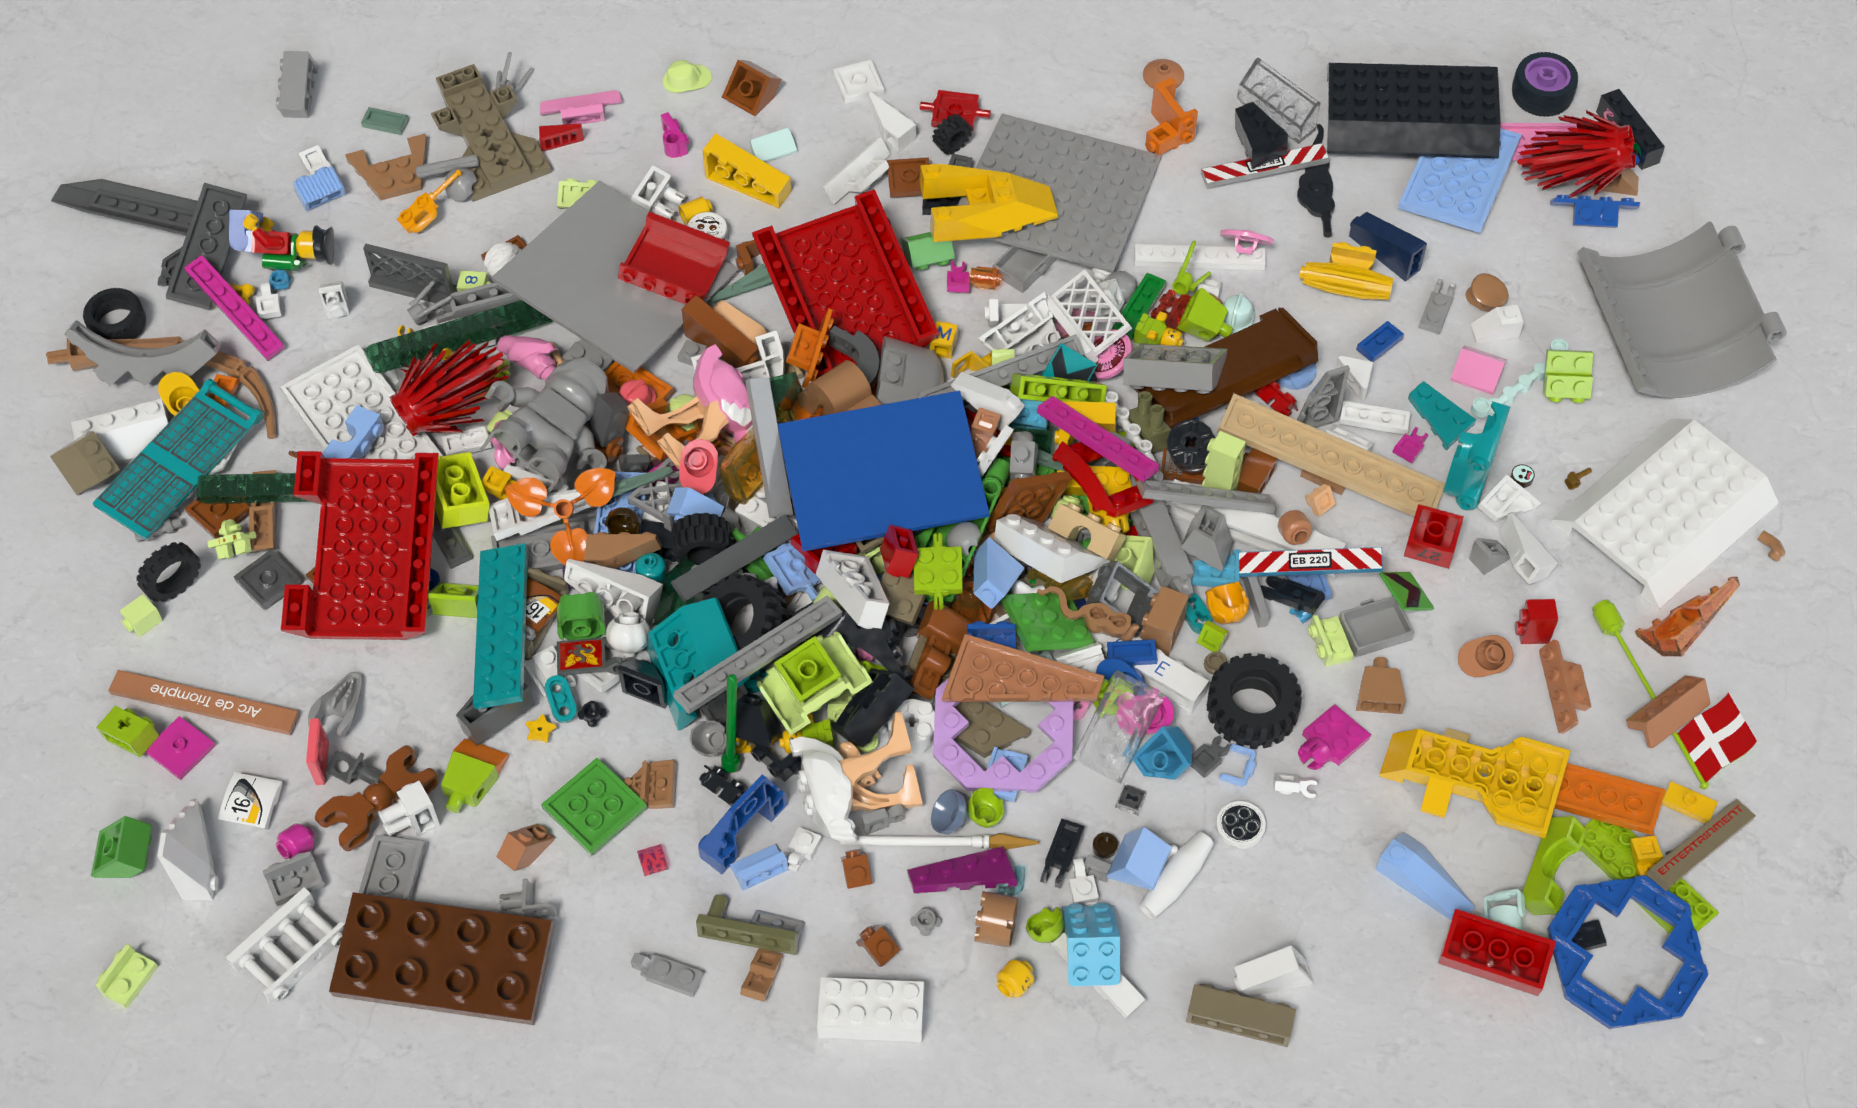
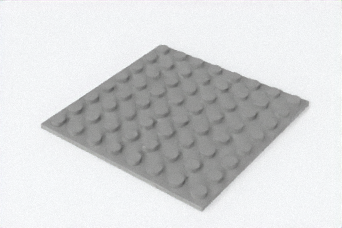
M1001 114L976 168L1011 173L1050 186L1058 218L1037 225L1030 223L1022 226V230L1014 232V229L1002 232L1000 237L986 239L1045 255L1050 254L1052 257L1113 273L1162 155L1158 156L1152 152ZM965 196L961 197L957 206L968 205Z
M600 180L491 278L492 281L633 373L683 326L681 309L685 304L618 279L620 263L626 261L645 226L646 216L649 212ZM727 261L724 262L704 301L705 303L738 272V268Z

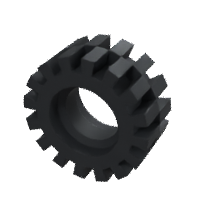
M959 114L947 116V120L943 119V123L941 125L938 124V129L933 131L932 141L946 155H949V153L954 154L955 150L958 152L960 147L962 146L963 148L965 146L964 143L970 140L968 137L972 135L971 126Z

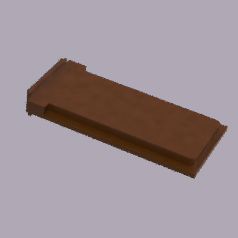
M1279 307L1278 310L1275 308L1260 315V322L1205 346L1207 348L1228 349L1218 384L1210 393L1201 394L1197 393V390L1190 389L1186 392H1176L1174 388H1166L1159 391L1147 386L1134 390L1138 394L1142 391L1151 393V406L1155 404L1163 406V421L1172 429L1176 424L1184 420H1192L1229 403L1233 394L1244 396L1308 365L1316 364L1318 361L1317 341L1283 307Z

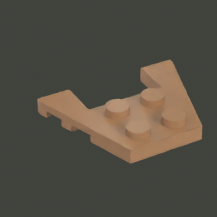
M426 134L407 138L411 155L401 156L368 165L364 149L345 154L349 165L354 167L355 172L366 181L367 186L380 201L422 190L423 178L417 177L416 167L424 165V159H426Z

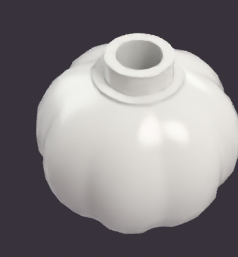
M622 612L608 624L606 639L615 651L621 652L622 657L631 658L635 657L636 652L643 650L647 646L648 632L651 629L648 623L642 617H639L638 613Z

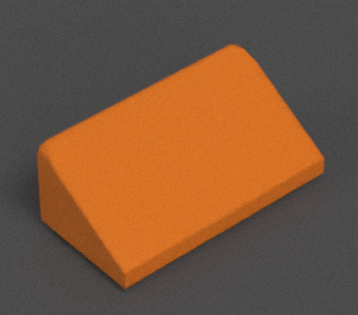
M465 738L453 750L495 765L498 775L509 756L507 753L482 744L476 746L472 741Z

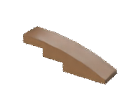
M276 470L253 472L251 507H249V532L255 531L256 538L250 540L252 551L274 550L278 491L274 487L270 488L262 485L264 479L278 483V473Z

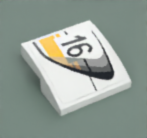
M234 772L226 790L218 819L268 829L273 806L278 804L283 782Z

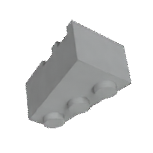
M284 51L283 59H280L282 75L278 79L280 97L276 99L277 110L280 111L284 118H309L312 103L310 92L311 88H315L316 84L315 81H312L313 74H318V67L307 51Z

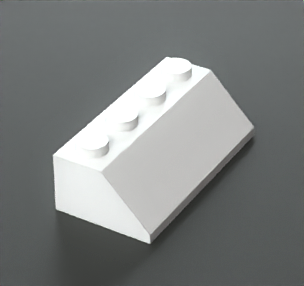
M157 399L71 422L74 440L89 431H94L114 462L119 465L133 461L170 422L162 399Z

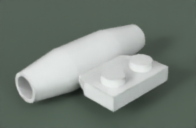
M1198 832L1166 861L1154 890L1148 889L1139 905V909L1144 915L1155 919L1178 899L1200 871L1214 845V842L1208 835ZM1155 834L1157 837H1159L1161 840H1163L1164 842H1166L1168 845L1171 846V844H1170L1169 841H1167V840H1165L1164 838L1160 837L1159 835Z

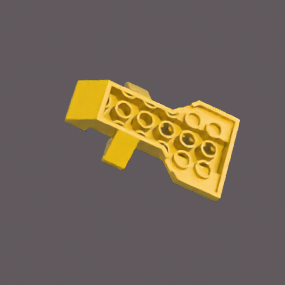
M1446 728L1443 735L1422 729L1392 734L1379 777L1403 783L1404 779L1426 785L1427 788L1421 812L1445 819L1453 793L1482 802L1497 825L1546 838L1571 750L1523 736L1514 739L1512 743L1506 746H1498L1491 750L1468 743L1471 734ZM1481 773H1484V774H1486L1487 776H1486V777H1483V776H1481ZM1505 780L1510 781L1511 784L1505 783Z

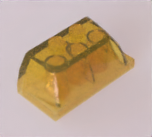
M779 410L776 414L777 424L791 421L787 411ZM753 427L736 442L719 464L721 480L726 493L730 495V498L743 505H746L763 486Z

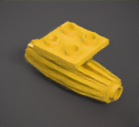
M1333 242L1329 262H1306V266L1301 265L1299 279H1303L1302 284L1327 293L1358 299L1389 300L1393 284V278L1372 271L1376 250H1372L1367 246H1350L1346 242Z

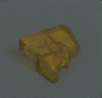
M1035 568L1027 573V578L1031 581L1039 578L1046 582L1045 588L1050 586L1061 588L1068 600L1088 598L1089 590L1093 584V581L1086 574L1059 583Z

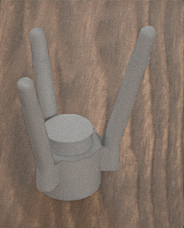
M508 52L502 79L501 71L497 72L495 90L510 85L515 96H517L518 91L534 71V68L531 67L514 88L513 83L507 80L512 55L511 52Z
M431 281L409 303L411 307L407 311L416 324L423 323L437 316L431 311L452 300V296H448L426 308L423 302L418 304L433 287L434 281Z

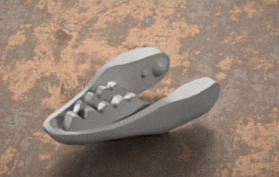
M350 672L330 691L321 696L310 708L308 725L310 719L319 718L321 721L324 716H340L343 719L336 731L338 737H344L351 726L357 710L362 684L360 673Z

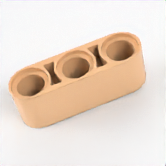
M723 300L719 301L712 308L756 346L758 345L755 337L767 334L762 325Z

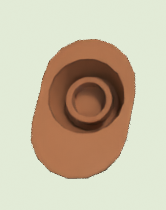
M1499 635L1485 636L1471 640L1460 648L1458 664L1465 674L1474 678L1501 673L1512 664L1514 657L1513 649L1504 637Z

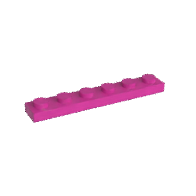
M202 255L184 267L186 273L266 361L285 348L284 344Z
M1054 396L1038 406L1037 413L1140 481L1144 482L1158 472V463Z

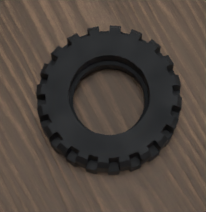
M733 574L730 578L725 577L719 580L720 584H714L710 588L709 594H705L702 598L703 601L718 598L731 633L733 621L737 613L743 607L752 603V623L747 632L735 640L738 650L743 649L787 621V619H790L789 610L785 609L787 602L781 596V592L772 587V585L747 574Z
M1252 653L1243 654L1242 658H1239V656L1230 658V663L1226 661L1221 664L1219 670L1213 674L1212 681L1210 682L1206 704L1210 723L1214 724V729L1218 734H1224L1223 739L1226 741H1235L1236 745L1239 746L1248 745L1250 749H1257L1261 745L1263 748L1271 747L1272 742L1275 744L1282 742L1284 736H1289L1293 726L1296 725L1301 707L1302 691L1301 686L1297 684L1298 679L1293 672L1289 673L1290 668L1286 664L1280 665L1278 659L1271 657V659L1265 658V654L1258 653L1257 656H1252ZM1257 689L1268 694L1275 702L1276 707L1265 713H1250L1241 709L1234 702L1232 696L1240 690Z

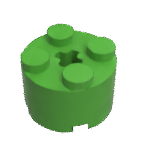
M596 593L566 594L560 597V602L557 605V633L560 639L563 641L564 638L580 640L597 638L601 634L602 637L604 636L606 631L605 609L603 602Z

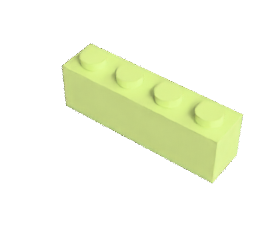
M1222 431L1218 433L1216 439L1211 438L1207 447L1209 453L1205 460L1207 466L1203 473L1205 479L1201 486L1237 491L1246 441Z

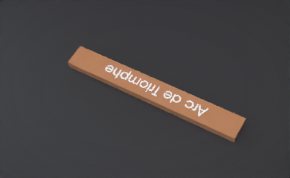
M121 670L117 671L108 690L112 695L286 735H291L299 717L297 710Z

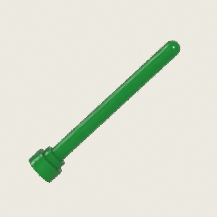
M730 674L727 677L726 752L721 757V768L728 773L737 772L741 767V758L736 752L737 677L734 674Z

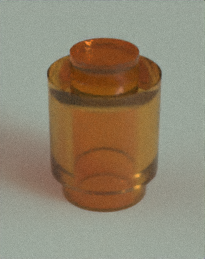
M981 266L971 268L969 285H974L975 288L996 290V286L1001 285L1002 273H998V268Z

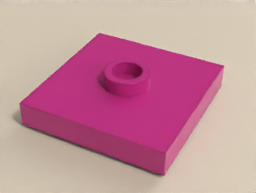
M179 716L159 735L145 753L181 780L215 747V744Z

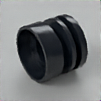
M1195 419L1184 420L1176 424L1169 433L1167 450L1176 468L1182 473L1191 476L1204 473L1207 466L1205 460L1209 453L1207 447L1211 438H1215L1211 428L1204 422ZM1190 441L1193 444L1195 443L1196 446L1194 448L1188 446V443Z

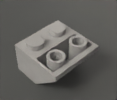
M1202 505L1190 522L1181 545V549L1189 555L1197 557L1219 571L1223 570L1233 544L1224 515L1209 506Z

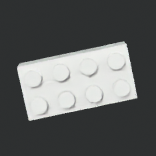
M821 977L817 1018L818 1038L922 1042L924 982Z

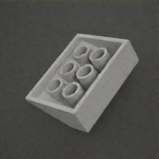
M1140 343L1124 358L1123 385H1130V388L1142 389L1144 386L1159 391L1166 388H1174L1176 392H1186L1190 389L1197 390V393L1201 394L1210 393L1218 384L1228 349Z

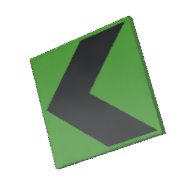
M1411 572L1379 573L1403 611L1434 609V606Z

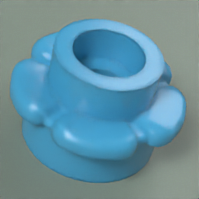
M276 270L270 275V286L274 290L286 289L291 282V278L285 271Z

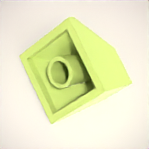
M1126 535L1115 561L1120 562L1148 584H1150L1154 574L1153 539L1145 536ZM1122 584L1120 585L1121 588H1123V589H1125V590H1129V589L1126 588L1124 585H1122Z

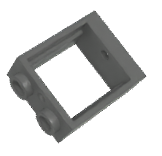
M1118 561L1103 564L1098 570L1095 584L1089 590L1086 604L1104 603L1112 611L1121 613L1104 600L1114 578L1135 593L1126 614L1131 616V624L1139 625L1137 632L1141 631L1143 617L1146 612L1149 613L1152 597L1158 591Z

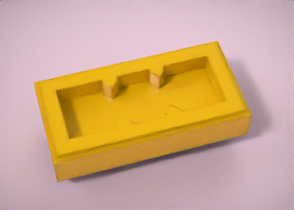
M1671 781L1666 790L1662 805L1706 824L1711 820L1718 801Z

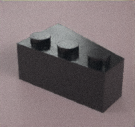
M1253 101L1235 109V130L1241 144L1245 148L1246 156L1249 157L1252 169L1288 154V133Z

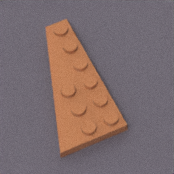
M965 634L944 690L942 702L1097 701L1104 682V676Z

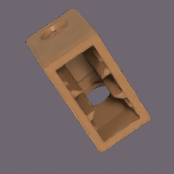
M1377 657L1373 660V666H1367L1364 669L1356 711L1402 714L1406 699L1400 670L1388 668V660L1384 657Z

